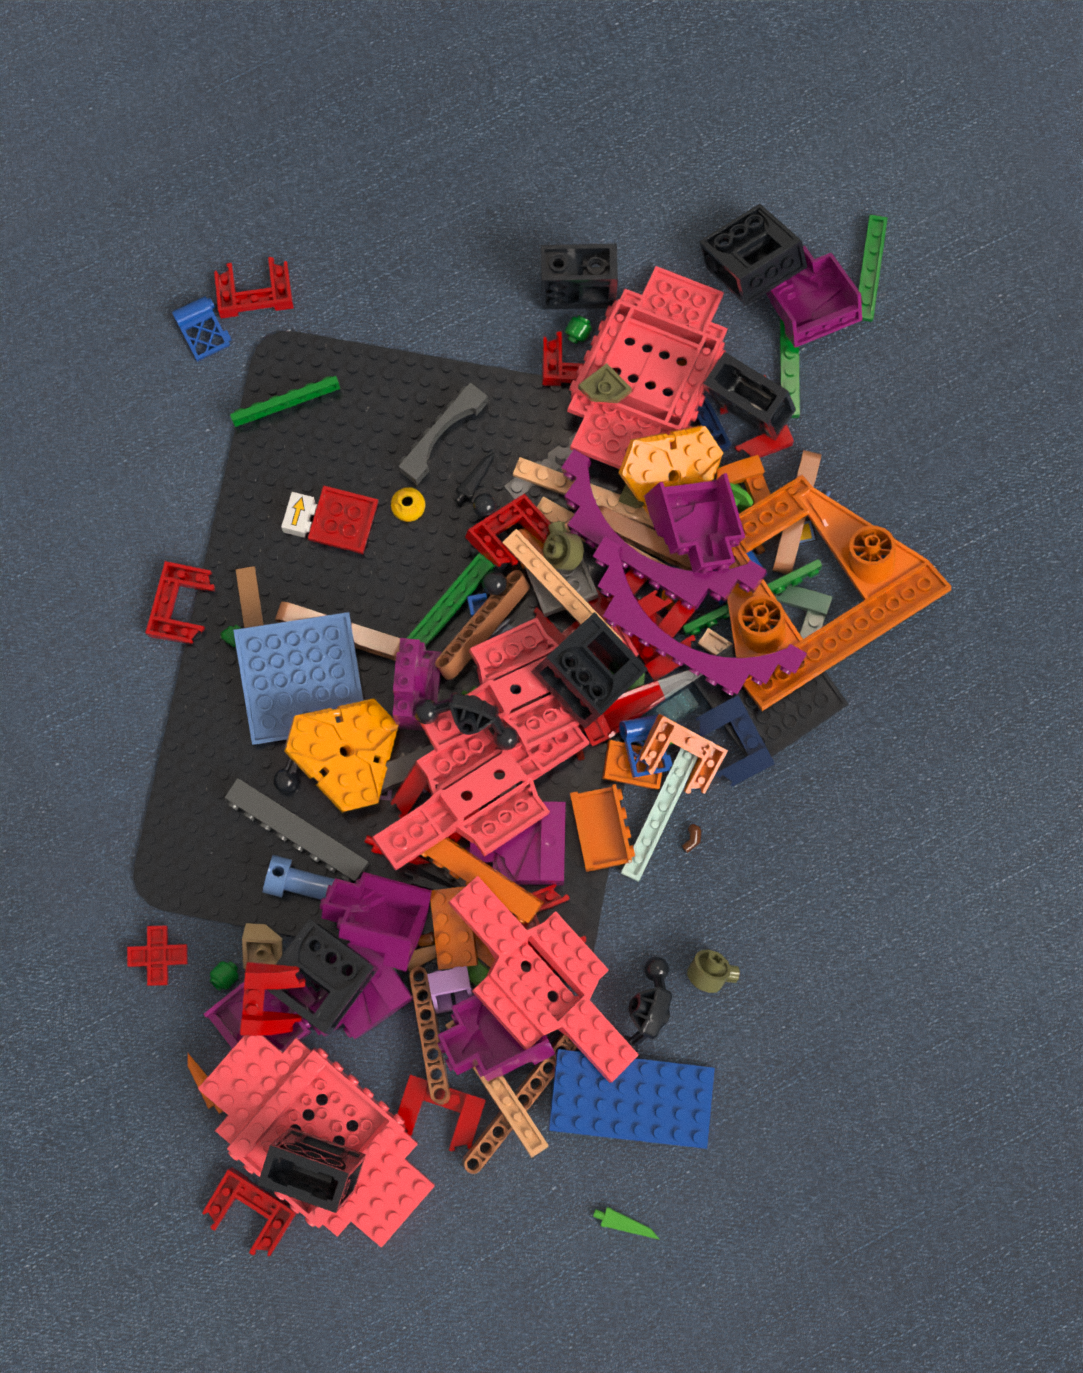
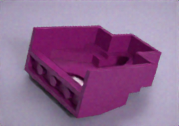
M803 246L807 268L766 293L770 303L784 322L785 334L795 348L862 321L861 293L834 255L828 253L814 259L806 246Z
M723 473L715 481L664 487V483L659 482L644 495L649 516L658 537L664 538L670 554L678 553V555H684L688 553L693 573L701 572L704 575L711 573L712 570L722 572L728 570L729 566L735 562L731 548L740 545L739 542L746 537L727 473Z
M400 638L399 652L396 654L393 684V718L396 725H398V729L424 731L422 725L414 716L415 705L423 699H430L435 703L439 702L441 673L436 667L435 661L442 652L426 651L425 643L420 642L419 639Z
M543 802L550 811L547 816L485 857L475 843L470 842V847H466V850L485 863L493 864L495 870L516 884L564 885L565 802Z
M363 872L361 879L356 880V883L335 878L332 886L328 885L326 898L321 900V918L337 922V929H340L339 938L349 940L350 944L371 949L384 958L383 965L406 971L427 921L432 890Z
M348 943L349 947L379 968L334 1029L335 1031L342 1025H345L346 1027L343 1029L347 1036L358 1039L414 999L394 968L383 965L384 958L371 949ZM336 955L330 958L332 964L337 960ZM349 966L346 970L348 976L353 972L352 966ZM312 981L313 985L318 989L320 986ZM321 987V990L317 992L318 996L316 999L318 1002L310 1008L314 1012L317 1011L329 995ZM313 1025V1028L315 1029L318 1035L322 1034L325 1037L329 1035L324 1034L322 1031H320Z
M301 974L298 980L303 978L306 980V978ZM244 982L204 1013V1016L212 1021L232 1049L244 1036L240 1035ZM305 984V987L290 988L288 991L309 1008L318 1002L316 999L318 994L312 986L308 988ZM265 989L263 1011L298 1014ZM302 1018L300 1022L294 1023L292 1032L263 1036L284 1052L296 1037L302 1041L311 1033L309 1029L311 1024Z
M476 995L451 1007L454 1012L451 1014V1017L456 1026L438 1034L440 1042L437 1044L442 1054L446 1052L448 1059L445 1061L450 1071L454 1070L459 1075L476 1067L479 1076H484L487 1082L498 1076L501 1077L528 1062H533L536 1065L555 1055L546 1035L542 1036L531 1048L524 1050Z

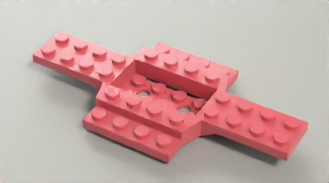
M537 617L469 649L478 667L477 673L480 686L466 695L477 696L482 701L485 700L487 703L497 706L499 717L504 725H509L516 729L519 741L525 751L580 725L552 694L510 714L512 709L550 692L531 671L559 645L546 634ZM619 625L615 627L610 626L637 657L638 652L628 635L622 632ZM554 672V676H555L556 678H560V677ZM512 685H518L521 689V692L519 694H513L510 691V687ZM580 699L581 705L587 707ZM451 710L440 713L436 721L431 724L420 723L436 753L475 735H466L460 732L454 722Z
M576 726L527 751L524 750L520 742L511 750H501L495 745L494 735L487 728L437 753L434 749L416 761L418 767L427 777L432 797L417 809L373 836V840L395 871L454 832L459 833L471 843H475L485 857L549 814L550 811L539 798L533 781L588 746V739ZM496 770H502L505 773V777L498 780L493 774ZM518 782H523L522 784H520L504 796L500 797L499 799H497L496 801H494L493 803H491L490 805H488L487 807L480 810L479 812H477L476 814H474L473 816L464 821V817L468 816L469 814H471L487 802L491 801L507 789L511 788ZM462 792H471L473 795L472 799L469 801L463 800L461 798Z
M479 876L475 877L448 902L488 947L494 958L486 978L472 992L524 1050L531 1048L542 1036L559 1030L578 1047L609 1083L613 1082L639 1055L590 1001L598 980L609 971L608 968L556 911L542 924L526 930ZM528 941L537 949V951L546 959V961L555 969V971L564 979V981L573 989V991L578 996H574L573 993L562 983L559 977L553 973V971L546 965V963L535 953L532 947L528 945ZM523 961L530 963L531 969L529 972H524L521 969ZM549 991L556 992L558 998L555 1002H551L548 999Z

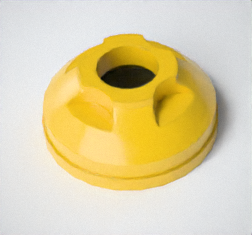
M409 487L402 488L392 497L391 509L393 514L401 521H415L424 513L425 500L418 490ZM411 497L413 499L412 505L404 506L402 504L403 498Z

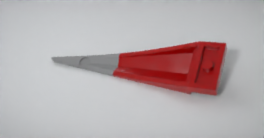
M686 670L625 691L600 717L584 729L591 745L595 746L610 739L619 732L621 721L639 718L703 674L700 673L697 676Z

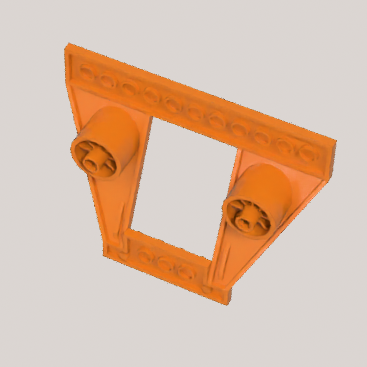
M803 475L739 514L746 538L739 542L740 545L731 548L735 562L729 566V569L748 564L750 558L746 553L808 515L864 601L803 639L764 579L754 593L751 591L747 593L739 588L740 584H736L727 598L736 658L772 654L788 648L789 644L807 653L796 673L791 672L789 675L780 670L781 665L778 664L767 684H757L751 680L752 676L749 674L743 684V688L762 711L951 591L952 587L929 560L894 539L892 534L885 528L872 525L815 489ZM855 552H863V554L857 556ZM881 555H887L884 559L881 558ZM745 622H752L749 626H745Z

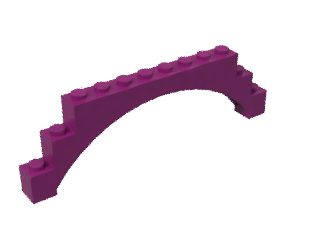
M575 449L572 451L561 467L565 478L570 481L575 480L564 496L567 501L566 504L574 510L578 508L567 525L570 530L569 533L577 534L586 540L585 543L593 549L595 547L598 548L604 536L621 545L620 554L624 569L628 567L633 570V574L640 579L646 578L650 581L649 584L655 589L660 587L666 591L665 595L673 600L677 598L681 601V605L688 610H691V608L697 610L708 592H710V596L717 601L721 599L725 602L737 583L740 584L739 588L747 593L749 591L755 592L766 576V569L751 560L746 565L722 572L712 571L702 575L701 572L693 573V571L673 568L655 562L629 546L614 532L596 503L589 478L588 468L591 465L590 459Z
M605 536L603 537L593 557L597 558L595 562L604 568L606 565H609L598 587L602 588L600 592L608 597L614 595L603 617L607 618L605 620L606 623L613 627L616 625L621 626L623 633L630 637L633 634L640 638L638 641L646 646L652 644L657 647L655 651L663 656L669 654L673 657V662L680 666L683 663L688 665L690 672L697 676L700 673L705 675L707 682L714 686L717 683L724 686L722 690L730 695L739 693L749 674L752 676L751 680L757 684H767L778 664L781 665L780 670L789 675L791 672L796 673L807 653L792 644H789L788 648L772 654L748 658H729L697 651L676 641L648 617L634 597L622 566L620 554L622 546Z

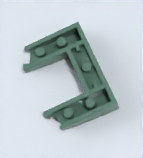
M789 585L785 587L786 590L780 596L776 594L774 596L780 603L807 611L800 631L801 637L805 639L822 628L832 596Z

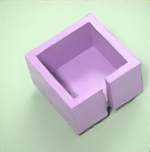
M458 966L450 970H438L427 974L436 1014L453 1011L451 1008L453 1006L452 992L455 994L456 1004L473 996L467 966Z

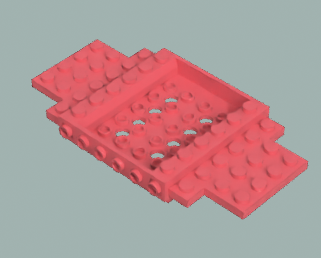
M657 266L642 295L624 289L620 300H614L613 305L608 306L605 313L607 317L605 321H601L598 328L600 332L598 336L594 335L592 339L591 351L587 350L584 357L585 363L583 366L580 365L577 371L578 378L576 381L573 380L570 385L569 391H572V400L567 412L584 418L570 446V450L575 449L585 456L620 469L631 439L660 433L670 435V431L691 428V421L695 422L699 413L697 408L698 406L702 407L706 397L704 396L706 388L703 383L723 353L726 352L723 350L725 345L723 340L728 328L712 322L724 292ZM627 338H632L635 344L628 346L624 341ZM650 345L652 351L646 353L642 350V346ZM663 351L668 352L670 357L662 359L659 353ZM679 358H683L687 361V364L679 366L676 361ZM607 363L612 369L618 368L621 371L619 376L632 388V392L619 403L590 401L578 389V385ZM636 375L638 381L631 383L628 381V376ZM649 381L656 385L652 390L645 387V384ZM669 388L673 391V395L665 396L662 391Z
M244 1035L198 1088L228 1115L215 1130L229 1143L227 1147L229 1150L228 1154L237 1161L239 1159L245 1164L243 1167L249 1173H255L260 1177L269 1146L294 1124L299 1125L303 1132L333 1142L335 1136L340 1135L344 1137L345 1143L343 1146L364 1153L366 1157L354 1193L337 1213L276 1191L274 1194L279 1199L288 1201L290 1208L294 1212L303 1214L306 1217L305 1221L312 1227L317 1226L320 1228L324 1225L338 1237L346 1226L352 1222L382 1248L435 1186L431 1180L405 1159L418 1144L417 1141L404 1131L405 1125L403 1123L405 1121L398 1114H391L388 1111L390 1108L383 1101L378 1102L373 1098L374 1094L365 1087L363 1089L358 1085L359 1081L350 1074L348 1076L343 1072L344 1068L337 1061H330L327 1058L329 1055L322 1048L317 1049L314 1047L311 1050L296 1037L285 1051L282 1052L265 1036ZM319 1094H325L328 1097V1102L320 1105L317 1103L316 1097ZM304 1110H313L314 1118L312 1120L304 1119ZM355 1120L358 1123L357 1130L349 1131L346 1127L347 1122Z

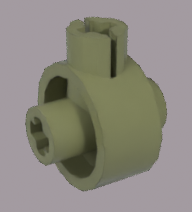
M554 522L549 525L550 535L544 543L543 557L555 569L574 570L583 558L584 548L582 540L577 534L568 533L564 522Z
M712 950L697 952L687 969V976L690 982L699 990L708 993L718 992L722 989L725 982L736 983L740 973L738 966L729 965L722 954Z

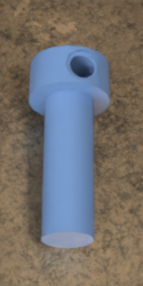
M277 855L272 856L264 882L263 893L282 898L284 890L320 900L326 898L328 885L332 886L335 879L291 868L292 859Z

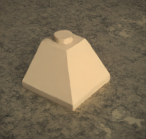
M246 923L242 937L243 969H246L247 962L275 965L283 955L282 938L266 924Z

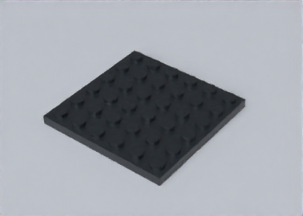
M734 643L716 656L736 658ZM826 671L763 711L743 686L738 694L733 693V695H730L722 690L724 686L718 683L714 686L707 682L705 675L692 681L711 709L739 695L771 757L849 705ZM732 723L725 724L724 728L745 757L749 756Z

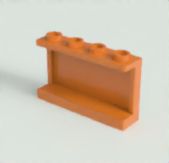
M613 784L612 787L589 792L570 793L586 872L632 863V857H635L633 845L629 846L628 838H631L629 826L625 827L624 819H627L625 807L621 808L620 800H623L621 788L617 789L616 784Z

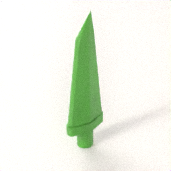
M607 1207L605 1212L597 1209L594 1211L593 1217L602 1220L600 1225L602 1227L659 1239L651 1228L612 1210V1208Z

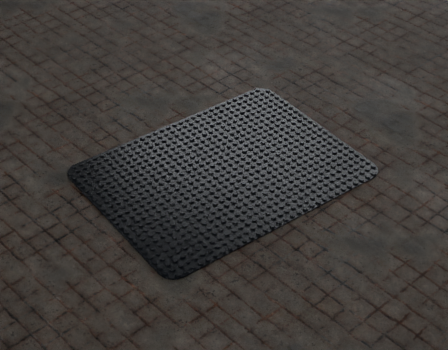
M281 331L268 336L257 346L250 362L240 408H249L256 402L268 401L269 398L276 395L282 396L289 390L304 388L306 384L320 382L328 376L337 377L340 389L235 427L203 569L212 572L208 576L210 585L214 584L215 591L198 589L190 623L204 626L205 629L202 633L198 631L192 638V644H185L134 864V883L139 895L150 906L165 912L245 927L246 923L266 924L275 933L295 937L307 921L311 919L339 938L340 929H337V922L321 918L320 899L284 890L282 898L262 892L273 855L292 859L291 868L333 879H343L341 878L342 874L338 871L333 873L324 867L326 864L321 860L317 863L309 858L308 855L310 853L304 849L300 852L292 847L293 842L287 839L284 842L275 836L277 834L276 831L272 829L267 831L260 826L261 822L257 819L252 821L243 815L244 811L240 808L236 811L228 806L227 803L229 801L225 799V796L237 778L367 860L369 866L365 873L411 885L412 879L404 876L405 871L410 869L416 872L418 867L456 887L459 883L455 879L450 881L443 874L445 870L435 867L429 861L431 857L428 855L427 857L419 855V857L430 863L415 865L408 862L395 871L384 855L371 852L373 846L365 843L367 835L373 837L400 819L398 815L401 814V811L396 803L391 805V801L379 799V802L375 805L341 812L317 787V780L314 777L310 779L299 766L296 769L298 785L292 792L282 793L275 788L273 782L274 775L278 770L285 768L289 758L284 752L287 739L252 745L237 649L221 639V632L229 626L234 627V625L244 628L236 569L255 567L264 625L277 623L275 618L280 603L288 602L326 615L349 612L351 623L394 637L407 639L473 561L471 543L465 536L468 529L481 522V517L476 515L473 510L474 499L483 493L492 495L497 502L496 511L515 500L504 485L515 478L513 472L519 457L534 463L538 460L542 462L544 459H548V453L560 445L563 448L569 446V437L578 431L584 418L567 412L572 400V391H569L571 383L561 382V386L542 385L541 375L302 332ZM469 383H472L488 396V403L477 416L471 414L461 418L441 434L428 457L427 465L429 472L416 485L400 473L399 461L403 456L409 455L411 447L415 442L421 441L426 429L432 428L437 416L444 414L449 402L456 400L463 386L467 387ZM496 452L471 499L465 498L461 505L456 503L455 499L459 494L455 491L456 488L460 486L484 457ZM556 456L555 462L558 465L563 466V464L566 461V457L564 459H559ZM588 457L591 461V465L588 468L590 484L621 495L626 483L619 474L620 469ZM561 467L556 470L558 472L563 473ZM538 485L532 486L525 493L536 507L541 499L545 497L574 514L578 510V508L574 510L566 504L565 495ZM323 486L378 499L379 502L364 553L360 554L309 541L308 532L305 538L284 533L281 526L291 493L295 492L314 497L317 506ZM406 487L418 490L425 500L424 513L421 517L411 522L401 521L393 514L391 509V500L394 494ZM405 497L402 500L404 506H410L413 503L411 497ZM312 515L311 522H313L315 515ZM517 522L504 532L509 536L516 529L520 530L524 529V527ZM582 541L584 562L594 586L601 591L602 588L598 587L609 565H606L604 568L595 562L597 558L593 557L597 549L591 548ZM641 550V551H643L644 553H646V554L652 556L653 558H655V559H657V560H659V561H661L662 563L665 564L666 561H664V560H662V559H660V558H658V557H656V556H654V555H652V554H650V553H648V552H646V551H644V550ZM519 560L516 565L508 563L502 572L506 578L512 571L520 570L530 585L528 592L501 622L503 623L506 619H510L509 625L514 627L534 619L536 614L533 612L536 607L542 612L526 568L522 569ZM627 567L626 569H624L625 575L630 570V568ZM647 580L635 597L640 600L655 590L658 591L656 596L659 597L661 588L655 589L649 584L650 581ZM481 582L470 596L486 593L488 599L491 595L483 589ZM468 599L428 644L426 651L443 652L471 619ZM566 609L546 616L561 633L577 621ZM355 648L363 701L374 698L393 718V684L396 661ZM638 653L637 658H638L644 665H646L645 662L643 661V659L641 658L640 654ZM473 658L469 660L455 678L448 680L441 674L439 702L449 699L451 693L461 694L463 690L469 693L473 686L477 688L480 686L477 673L478 667ZM551 692L542 695V698L550 695ZM397 729L390 761L397 759V756L401 753L416 751L415 749L421 745H431L425 731ZM583 731L582 733L588 739L586 732ZM620 731L610 739L595 746H592L589 741L588 746L533 781L542 802H565L564 885H557L554 891L562 898L566 894L570 898L566 902L537 913L539 923L542 924L556 911L579 937H586L585 944L593 953L609 867L586 872L570 793L578 792L579 794L612 787L613 784H616L617 789L621 788L623 796L625 783L602 779L608 741L613 740L625 743L620 735ZM340 748V754L346 757V750L344 748ZM374 757L373 762L378 763L379 758ZM323 768L319 771L323 776L327 774ZM522 781L518 782V783L516 784V786H519V785L522 784L523 782H522ZM399 787L392 789L391 800L393 799ZM422 790L407 814L423 805L432 797L431 793L428 791L425 793ZM388 791L385 792V793H382V794H380V795H382V796H387V795H388ZM498 795L497 797H495V798L492 799L491 801H489V802H487L486 804H484L483 806H481L480 809H479V811L482 810V809H484L485 807H487L488 805H490L491 803H493V802L496 801L497 799H499L500 796ZM461 836L457 844L464 849L470 847V841ZM518 884L530 893L551 886ZM431 901L427 921L421 934L434 931ZM339 938L345 944L350 943L349 940ZM417 944L415 950L421 949V948H424V947L419 946V945ZM437 957L429 962L437 963ZM478 958L490 970V967ZM523 961L521 969L524 972H529L531 969L530 963ZM554 970L553 973L559 977L563 984H566L564 979Z

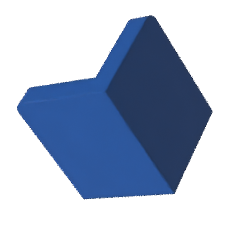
M486 593L467 597L471 618L487 600Z

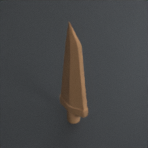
M432 945L414 950L408 965L409 972L413 968L420 967L437 957L436 946Z

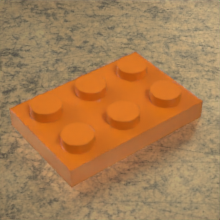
M613 740L608 741L602 779L655 790L660 789L662 773L633 778L625 743ZM631 744L632 751L639 754L642 746ZM638 760L636 764L637 772H644L647 765ZM660 760L657 766L658 769L663 768L662 760Z

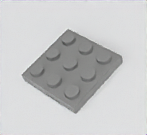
M583 558L574 570L556 569L586 602L599 598ZM526 568L544 617L565 610L556 598Z

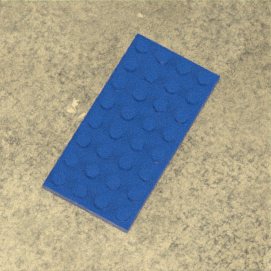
M557 1049L548 1131L707 1149L715 1068L635 1058L613 1082L609 1083L582 1052Z

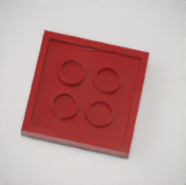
M323 486L308 540L363 554L379 502L378 499Z

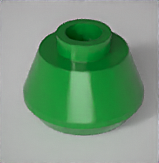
M234 625V627L229 626L221 632V639L236 648L233 630L241 629V627Z

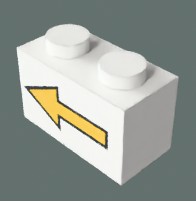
M295 492L291 493L281 526L284 533L306 537L307 532H310L312 526L311 517L315 515L317 509L314 497Z

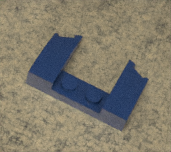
M673 391L665 393L664 395L671 396L673 395ZM706 396L702 407L698 406L697 408L699 413L696 421L699 426H706L722 452L728 451L731 443Z
M739 695L696 718V721H700V733L696 734L702 737L731 722L749 755L716 773L719 778L724 775L731 780V786L775 764Z

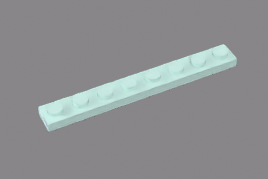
M683 748L680 749L633 847L635 857H632V863L625 864L621 874L639 882L698 756Z

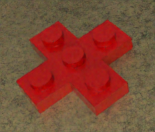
M167 925L147 926V946L127 947V967L147 966V986L168 985V965H188V945H168Z

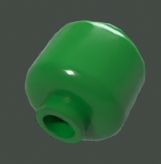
M579 315L572 317L565 329V333L569 336L567 339L575 344L578 341L584 343L592 331L591 322Z
M225 961L219 962L209 974L211 978L209 980L210 983L219 991L230 989L239 979L238 967L231 961L229 963Z

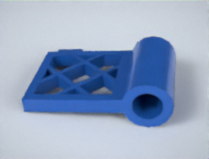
M206 296L172 312L196 361L230 346L229 342L232 341L227 330H222L212 310L215 306L211 298L207 299ZM211 318L215 323L213 331L203 328L205 321ZM192 327L199 329L196 339L189 337L186 330ZM201 331L211 333L209 343L199 340ZM214 335L222 337L225 342L219 346L211 344ZM197 343L207 345L206 351L200 355L195 350Z
M658 715L624 720L619 724L620 735L625 742L633 778L652 775L647 771L649 766L644 759L641 761L647 765L644 772L638 773L636 764L640 760L639 757L645 744L642 741L647 739ZM637 742L642 746L639 754L632 751L631 743ZM666 751L661 758L664 768H656L653 774L670 771L672 761L670 755L666 754Z

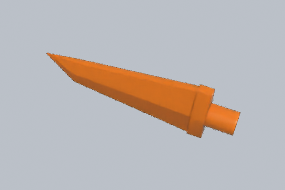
M188 1053V1068L199 1088L208 1076ZM200 1091L208 1109L214 1106L219 1114L224 1112Z

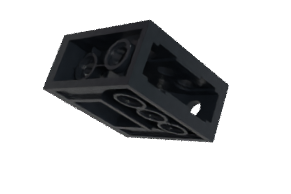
M758 204L699 241L706 268L746 306L807 268L802 240L761 204ZM753 223H759L756 226H750ZM722 242H728L726 245H720Z
M617 244L541 245L542 310L605 309L613 305L614 300H616L618 283ZM594 264H598V265H600L601 267H591V266L594 265Z
M726 352L723 353L703 383L713 403L776 441L796 411L788 390Z
M594 612L531 672L585 729L630 688L648 668ZM553 671H554L560 678H556V677L554 676V674H553ZM580 699L587 707L581 705Z
M309 919L275 965L299 967V972L295 974L297 978L303 973L327 991L329 995L317 1011L314 1012L288 992L290 988L266 990L324 1034H331L379 968L319 923ZM320 942V949L315 951V944ZM333 954H336L337 960L332 964L330 958ZM349 966H352L353 972L348 976L346 970Z
M290 1127L269 1146L257 1185L337 1213L355 1191L366 1154Z

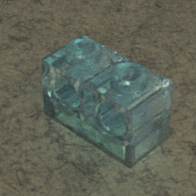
M687 688L656 708L654 714H661L677 722L696 710L698 703Z

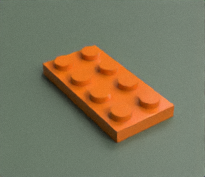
M466 886L432 890L430 901L438 970L478 965L475 933L448 904Z

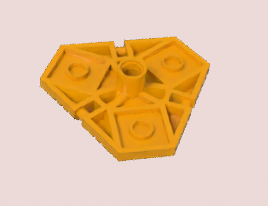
M703 425L670 431V435L660 433L630 440L619 474L636 499L645 504L642 507L649 516L644 495L659 482H663L664 487L712 481L714 480V475L723 452L706 426Z
M374 698L341 705L337 709L328 708L295 715L284 752L310 779L314 777L317 780V787L341 812L363 808L379 802L387 771L386 762L390 760L398 725ZM339 716L340 722L336 723L335 717ZM340 748H344L346 750V757L340 754ZM374 757L379 758L378 763L373 762ZM322 768L327 773L325 776L319 772Z

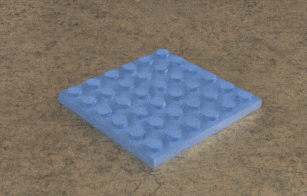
M349 612L233 630L252 745L288 739L295 715L328 708L337 709L341 705L363 701ZM338 716V717H335L336 723H339V722H340L339 716Z

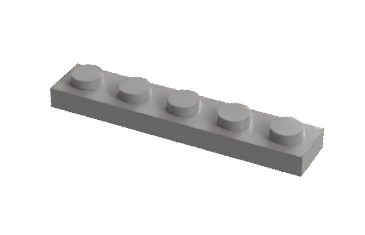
M576 433L569 437L570 444L568 447L563 448L559 445L548 453V459H544L542 462L538 460L535 463L553 470L560 468L562 465H558L555 462V457L557 456L559 459L566 457L567 460L573 451L570 450V446ZM515 477L504 487L516 499L529 491L535 484Z

